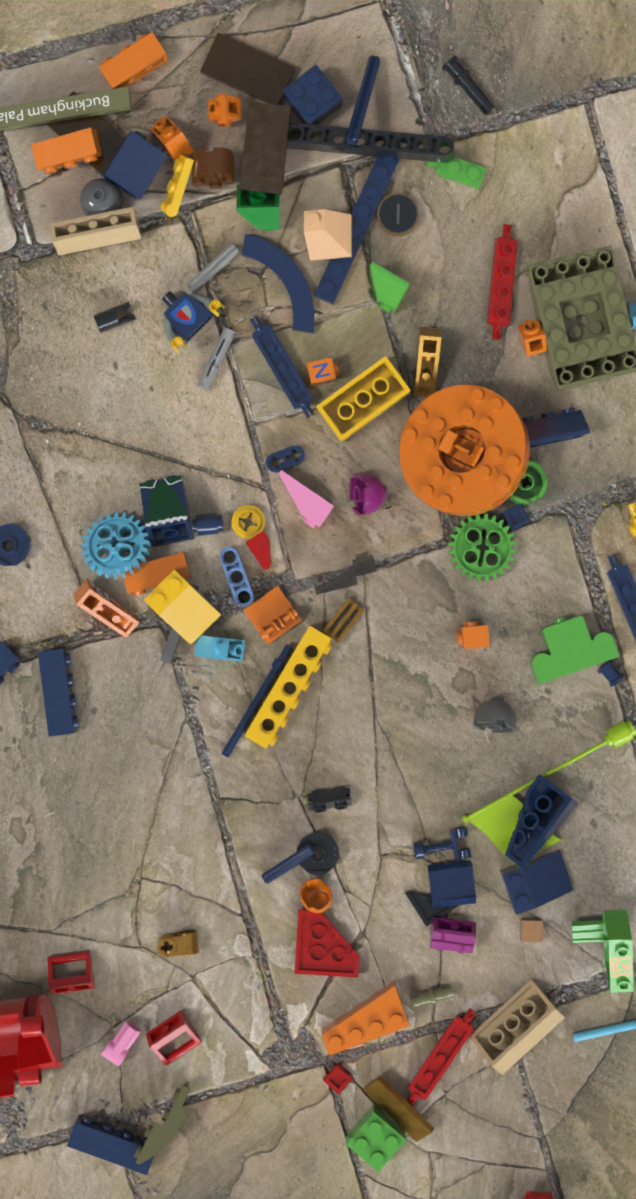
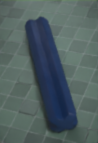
M306 845L263 873L261 877L264 882L269 884L314 855L316 851L313 845Z

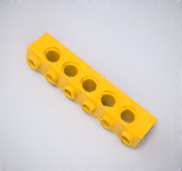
M312 626L308 627L244 735L245 737L267 749L268 745H274L279 736L275 733L279 727L284 728L290 718L287 716L290 708L293 710L296 708L300 701V698L297 696L301 690L306 691L311 682L308 678L312 672L316 673L322 664L319 659L323 653L325 655L328 654L333 645L330 643L332 638ZM309 645L317 647L318 653L315 657L306 655L305 649ZM301 663L307 667V672L304 675H297L295 673V666ZM293 682L296 685V691L291 694L286 693L284 690L285 683ZM277 700H281L285 704V709L281 712H277L273 708V703ZM263 720H273L274 728L271 730L264 729L262 726Z

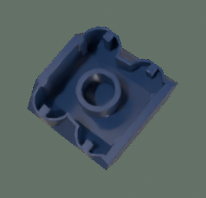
M471 860L427 865L432 908L476 903L477 897Z

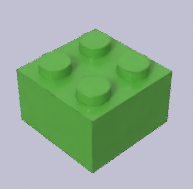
M374 1105L369 1108L346 1135V1145L378 1173L406 1141L405 1131Z

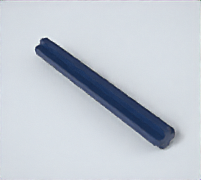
M371 55L368 59L346 136L347 144L356 145L358 143L380 65V58L378 56Z

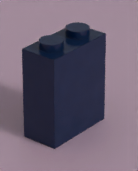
M130 131L102 177L110 180L119 189L138 201L146 192L168 155L163 153L165 150L158 144L154 143L152 145L147 142V137L139 131H135V133Z

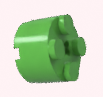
M529 461L526 473L523 475V479H527L526 482L529 486L523 488L522 483H519V487L508 498L510 501L526 505L537 501L543 496L547 489L548 481L543 468L539 464Z

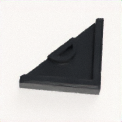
M408 890L405 892L426 926L433 922V917L441 918L459 906L432 908L430 895Z

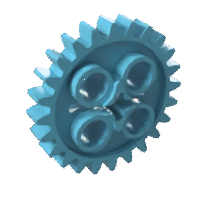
M115 512L114 517L111 518L109 513H107L105 520L99 517L100 523L92 522L94 528L86 529L89 536L82 537L86 542L81 544V547L85 550L82 552V555L86 558L85 562L87 565H90L91 570H96L99 576L104 573L108 579L113 574L114 578L117 579L118 574L121 573L126 578L127 571L133 575L134 567L141 569L139 562H146L143 555H150L147 548L151 547V543L148 541L150 538L148 533H146L145 525L142 526L143 524L140 519L136 521L134 515L128 518L124 512L119 517V514ZM126 533H131L130 536L123 537ZM105 534H110L109 537L102 538ZM126 552H131L129 556L122 557ZM109 553L108 557L101 558L104 554Z

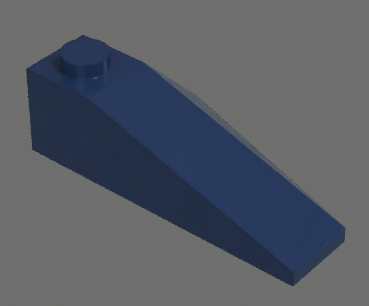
M540 774L526 791L525 801L522 810L519 812V819L505 854L522 869L564 823L578 804V802Z

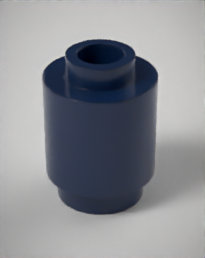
M222 514L196 515V519L192 520L193 532H197L198 536L214 535L224 531Z

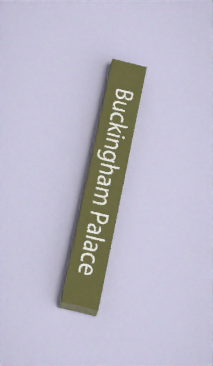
M128 87L0 107V131L132 110L130 90Z

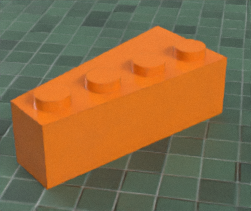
M394 980L380 991L378 990L364 1002L356 1005L348 1013L343 1014L322 1028V1038L329 1056L410 1026Z

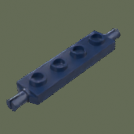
M257 315L254 316V319L253 317L250 318L255 328L252 338L294 410L301 408L307 419L310 418V415L314 416L315 413L309 405L313 398L271 325L263 326Z
M612 554L607 557L612 569L606 574L636 642V584L628 565H620L616 554Z

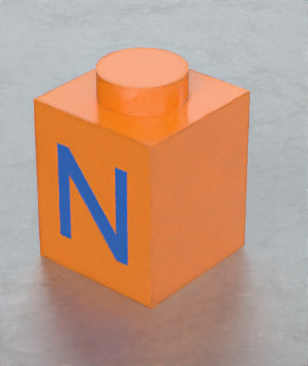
M332 357L307 363L311 386L336 381V375H339L337 362L333 363Z

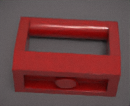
M262 531L245 543L262 568L270 570V541L266 533Z
M90 951L49 956L47 958L48 985L53 995L95 989ZM86 960V975L56 979L54 964Z
M181 1010L146 1033L149 1048L166 1066L202 1043L201 1038ZM184 1032H187L192 1037L191 1040L167 1056L162 1050L163 1046Z

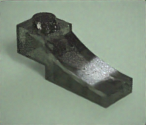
M367 552L356 554V559L352 560L351 567L343 574L327 583L315 586L316 595L358 585L357 576L377 572L373 555L368 556Z

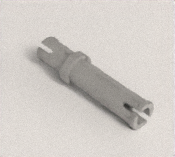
M226 327L223 328L208 363L204 365L205 370L199 383H197L199 387L210 390L211 384L216 374H219V367L236 334L233 330Z

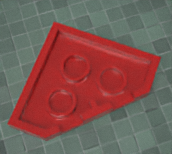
M298 909L295 974L358 978L360 957L358 952L323 913H313L307 909Z

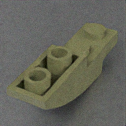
M182 1086L181 1090L176 1088L171 1099L175 1102L171 1109H166L161 1119L165 1121L163 1125L157 1122L154 1125L149 1124L144 1134L147 1140L144 1146L139 1144L133 1156L137 1158L135 1163L140 1165L153 1157L177 1133L188 1115L181 1108L190 1092L189 1088Z

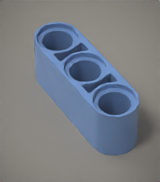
M227 547L221 551L220 561L233 597L238 605L243 607L249 606L254 601V593L241 557L236 549ZM228 551H233L236 555L232 563H227L224 560V555ZM235 571H240L243 574V579L239 583H234L231 579L232 573ZM240 592H249L250 600L247 603L240 602L238 597Z

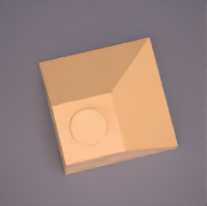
M327 209L304 211V235L311 261L352 257L351 214Z

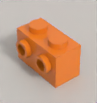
M478 621L463 622V626L459 627V631L455 632L456 644L460 645V648L490 647L488 625H478Z

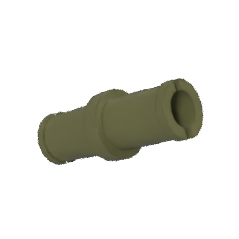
M451 984L433 990L429 988L426 992L410 996L412 1007L416 1009L429 1004L433 1006L436 1005V1002L454 998Z

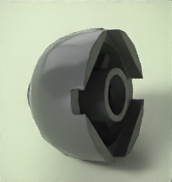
M98 178L89 181L83 187L80 195V204L85 215L90 216L122 209L123 198L120 190L114 183L107 179Z
M492 697L491 701H485L477 708L473 726L482 731H485V727L492 729V733H512L513 730H516V713L508 703L504 702L503 698Z

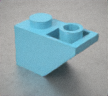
M200 635L196 639L194 656L243 661L245 640Z

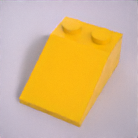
M174 569L144 599L190 645L221 616L177 569Z

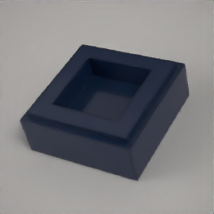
M522 504L502 512L507 525L510 526V531L530 522Z

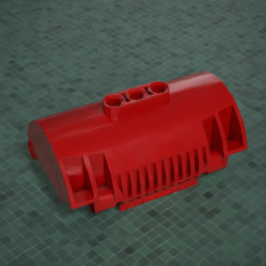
M48 994L0 1000V1098L14 1096L16 1082H20L21 1087L38 1085L42 1082V1070L62 1067L58 1022L52 1000Z

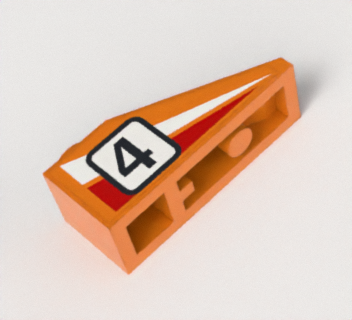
M87 578L74 593L77 606L125 638L140 623L138 619L106 591Z

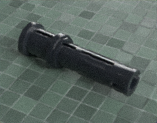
M456 55L443 65L442 70L448 72L454 80L453 83L457 86L460 85L484 116H486L495 106L471 79L470 71L463 68L457 61L458 57Z

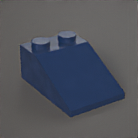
M560 850L531 859L523 869L516 864L500 870L512 909L516 915L540 907L574 891Z

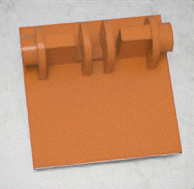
M278 586L243 610L267 644H270L302 621Z

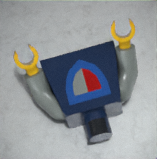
M171 291L164 295L162 301L169 308L164 312L166 318L163 324L166 337L171 342L175 352L179 353L177 348L180 345H184L185 348L187 347L186 343L214 317L213 313L216 316L220 315L216 310L219 307L224 309L225 306L219 300H213L207 296L195 293L190 295L184 293L179 298Z

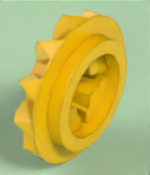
M244 505L234 512L231 525L238 536L244 539H251L263 531L265 517L259 508L252 505ZM252 513V521L255 524H257V526L250 525L247 528V530L244 531L245 523H243L239 519H247L248 516H250V514Z

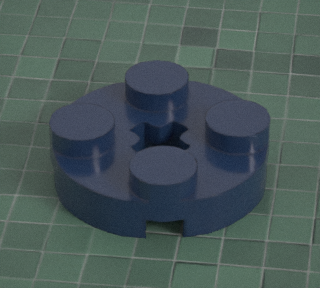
M14 524L1 525L0 565L17 566L28 557L31 550V539L20 526ZM12 539L14 549L6 551L4 542H9Z

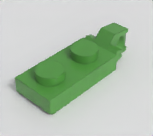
M453 157L451 161L446 163L431 161L426 163V166L436 169L435 173L439 177L477 190L480 189L486 167Z

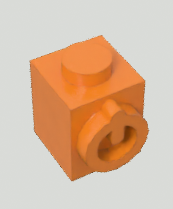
M527 319L526 322L518 325L520 344L527 357L547 351L546 335L538 320Z

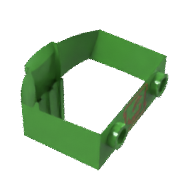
M627 910L603 911V920L572 921L573 943L604 942V957L610 993L634 992L633 947Z

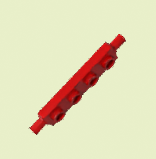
M508 224L503 225L502 237L496 238L494 244L487 324L493 326L491 338L493 340H501V328L508 326L510 323L518 241L511 238L512 225Z
M469 1008L463 1018L455 1015L408 1084L411 1095L407 1102L412 1107L418 1098L424 1100L428 1098L474 1030L470 1022L475 1014H477L476 1011Z

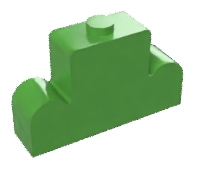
M563 616L554 619V624L541 628L540 632L548 654H534L530 659V667L536 684H542L620 656L615 641L609 633L596 632L590 637L582 616H575L569 619Z

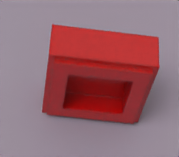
M336 1063L324 1076L323 1081L336 1093L340 1094L353 1079V1076Z

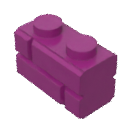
M433 917L430 932V948L439 951L449 950L458 953H473L476 939V922Z

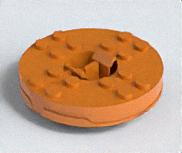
M476 385L447 387L423 400L410 415L401 435L399 447L400 465L404 478L411 490L429 506L444 513L457 516L482 514L501 505L519 487V483H521V479H523V475L526 473L530 457L528 431L517 410L494 391Z

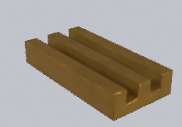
M348 597L322 631L337 643H340L365 610ZM351 604L352 607L342 618L339 624L335 627V629L332 632H330L329 628L336 621V619L343 612V610L347 607V605ZM357 609L359 612L339 637L335 636L353 611Z

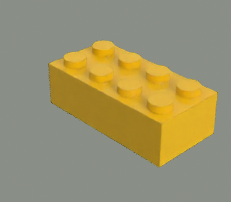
M385 356L318 404L316 410L340 443H342L410 394L411 390Z

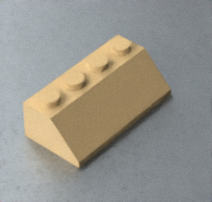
M530 980L469 1037L490 1065L503 1075L565 1017L534 981Z

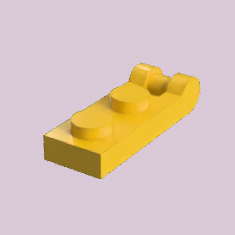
M182 154L174 163L173 179L167 185V198L160 204L161 211L169 217H174L178 213L194 162L193 159Z

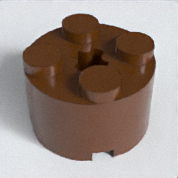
M213 147V151L206 152V148H201L191 153V159L194 160L191 168L193 186L209 185L210 189H221L223 184L235 183L234 156L231 150Z

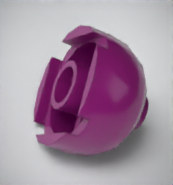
M354 473L355 477L350 479L349 485L350 501L354 499L355 507H352L356 515L372 514L381 508L384 498L387 497L386 486H383L378 476L372 473Z

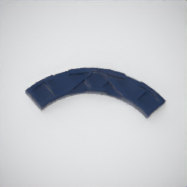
M245 234L242 256L258 261L270 268L288 291L293 308L292 330L313 334V299L307 281L298 266L277 246L256 236Z

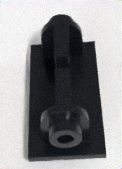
M345 786L331 788V796L327 797L326 789L311 791V793L307 794L308 802H313L308 803L310 811L321 813L329 808H335L336 810L348 808V806L352 805L350 789L345 788Z

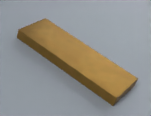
M381 1076L363 1088V1091L416 1142L433 1132L434 1127Z

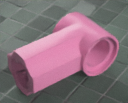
M126 1020L114 1039L109 1041L101 1055L119 1067L141 1030L134 1023Z

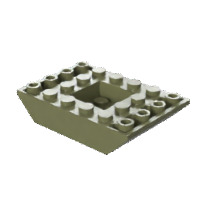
M612 245L528 265L532 302L536 318L546 335L547 351L545 356L557 391L636 372V345ZM584 316L587 319V325L584 327L578 326L576 318Z

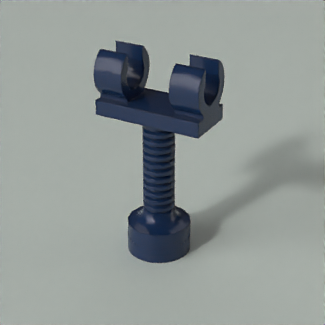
M467 828L449 829L451 841L435 843L433 845H423L422 842L413 843L416 860L425 858V854L429 852L433 853L453 849L455 860L472 857L469 848L459 850L457 848L456 838L468 836Z

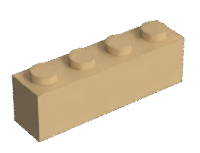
M134 207L50 224L52 242L58 255L141 239L139 220Z

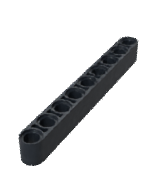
M290 123L287 149L442 163L449 162L454 157V143L452 139L446 136L361 129L359 139H363L365 142L362 145H352L346 142L349 128ZM295 133L301 134L299 139L294 140L291 138ZM316 135L322 136L320 141L312 140ZM337 137L343 138V141L341 143L333 142V140ZM378 141L386 142L383 147L375 145ZM399 143H406L407 147L398 149L397 145ZM420 145H427L429 147L425 151L418 149ZM444 146L450 148L447 153H442L439 149Z

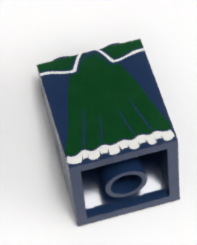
M172 475L165 479H151L144 483H139L145 527L152 546L156 547L193 540L194 533L182 476Z

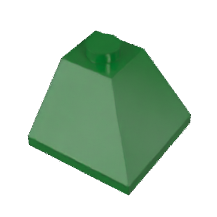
M237 185L236 211L259 230L272 231L280 229V195L239 190V185Z

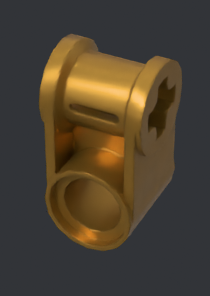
M186 930L162 935L157 945L158 953L163 957L188 956L199 953L197 931ZM165 941H168L169 945H171L170 949H166V946H163Z

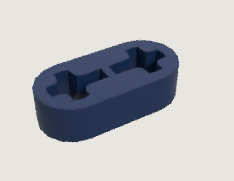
M291 446L272 453L266 459V466L273 473L292 468L304 461V451L299 446ZM292 450L301 453L298 461L294 459L287 460L286 457L292 455ZM273 457H276L277 460L283 458L285 460L279 463L278 469L269 465Z

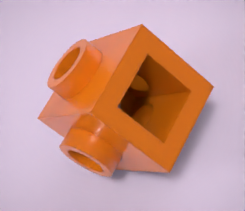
M217 94L216 98L208 100L209 122L217 123L219 127H228L230 123L241 120V98L228 94Z

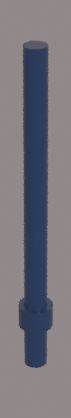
M286 644L279 657L274 659L272 669L221 753L222 755L229 758L278 673L285 668V662L293 650L289 645Z

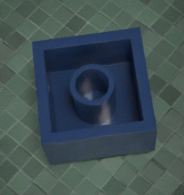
M317 64L282 90L283 99L292 107V111L303 124L318 125L342 106L341 95Z

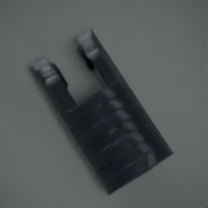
M129 302L93 315L100 333L136 319L134 314L126 315L120 319L116 316V313L131 307Z

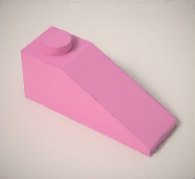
M281 470L279 476L302 517L305 518L303 522L313 529L315 526L320 528L334 506Z

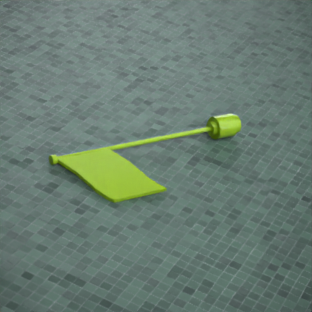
M630 720L621 721L605 730L604 741L541 776L545 778L606 744L609 747L614 746L616 749L633 740V737L636 736V730ZM535 779L467 816L464 814L461 816L465 824L470 821L478 827L505 856L512 833L519 819V812L523 807V803L513 795L531 786ZM553 834L537 853L561 841V839Z

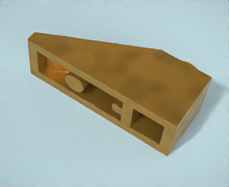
M420 327L414 396L429 397L436 392L442 338L441 328Z

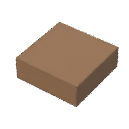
M521 919V942H543V920Z

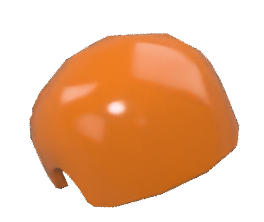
M319 878L307 880L302 884L299 891L303 906L313 913L325 912L331 906L334 899L330 886Z

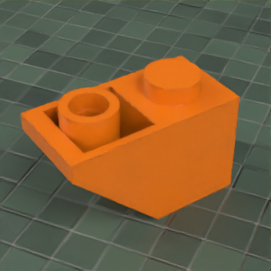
M167 116L156 121L154 126L150 128L174 161L179 159L180 154L188 156L194 151L183 132Z

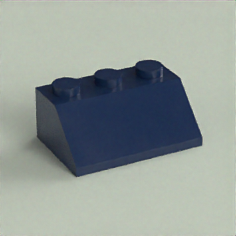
M575 407L562 410L563 414L559 415L549 412L542 414L540 419L534 420L533 416L522 418L528 431L530 448L576 439L589 434L590 430L582 410L575 411Z

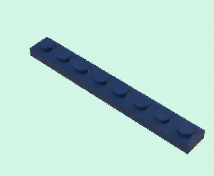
M376 158L351 213L352 257L330 259L314 293V297L332 305L334 304L400 159Z

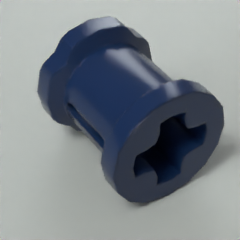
M612 659L606 661L597 669V672L599 674L602 673L609 681L611 687L615 686L625 677V674L613 665Z

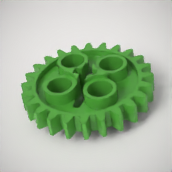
M487 513L484 514L483 519L480 518L479 514L475 515V520L468 516V523L466 524L461 520L460 525L462 527H454L457 534H450V537L454 539V542L447 543V545L453 547V550L447 552L448 554H454V558L450 562H457L454 569L461 568V576L469 573L468 580L476 576L477 582H480L481 577H484L485 582H488L490 575L496 580V573L504 575L502 568L510 569L511 567L507 562L515 560L510 556V554L517 553L516 550L511 549L512 545L517 544L515 541H510L514 533H507L510 526L502 527L504 520L496 523L495 515L490 520H488ZM485 529L484 546L487 547V550L482 553V566L479 567L480 550L477 549V545H481L482 530ZM470 530L477 532V541L471 542L468 540L467 534ZM490 533H496L499 536L497 544L494 545L489 542L488 537ZM472 551L475 554L476 559L473 563H468L465 560L466 552ZM488 554L496 556L497 561L495 565L487 564L486 556Z

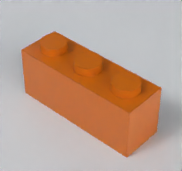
M153 32L141 35L133 45L123 47L119 54L113 58H106L101 63V66H99V69L111 89L128 87L168 61V57Z
M91 127L31 144L36 168L39 171L45 172V174L55 173L58 171L57 168L65 166V169L76 167L77 163L85 161V163L95 162L97 157L103 156L97 130Z
M185 552L141 563L139 564L141 569L134 567L133 575L127 571L124 580L128 594L134 593L135 597L146 594V589L153 587L155 589L174 569H177L186 579L191 577Z

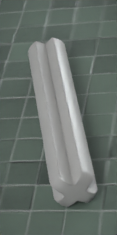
M233 244L228 245L187 283L189 290L196 293L239 253L236 246Z

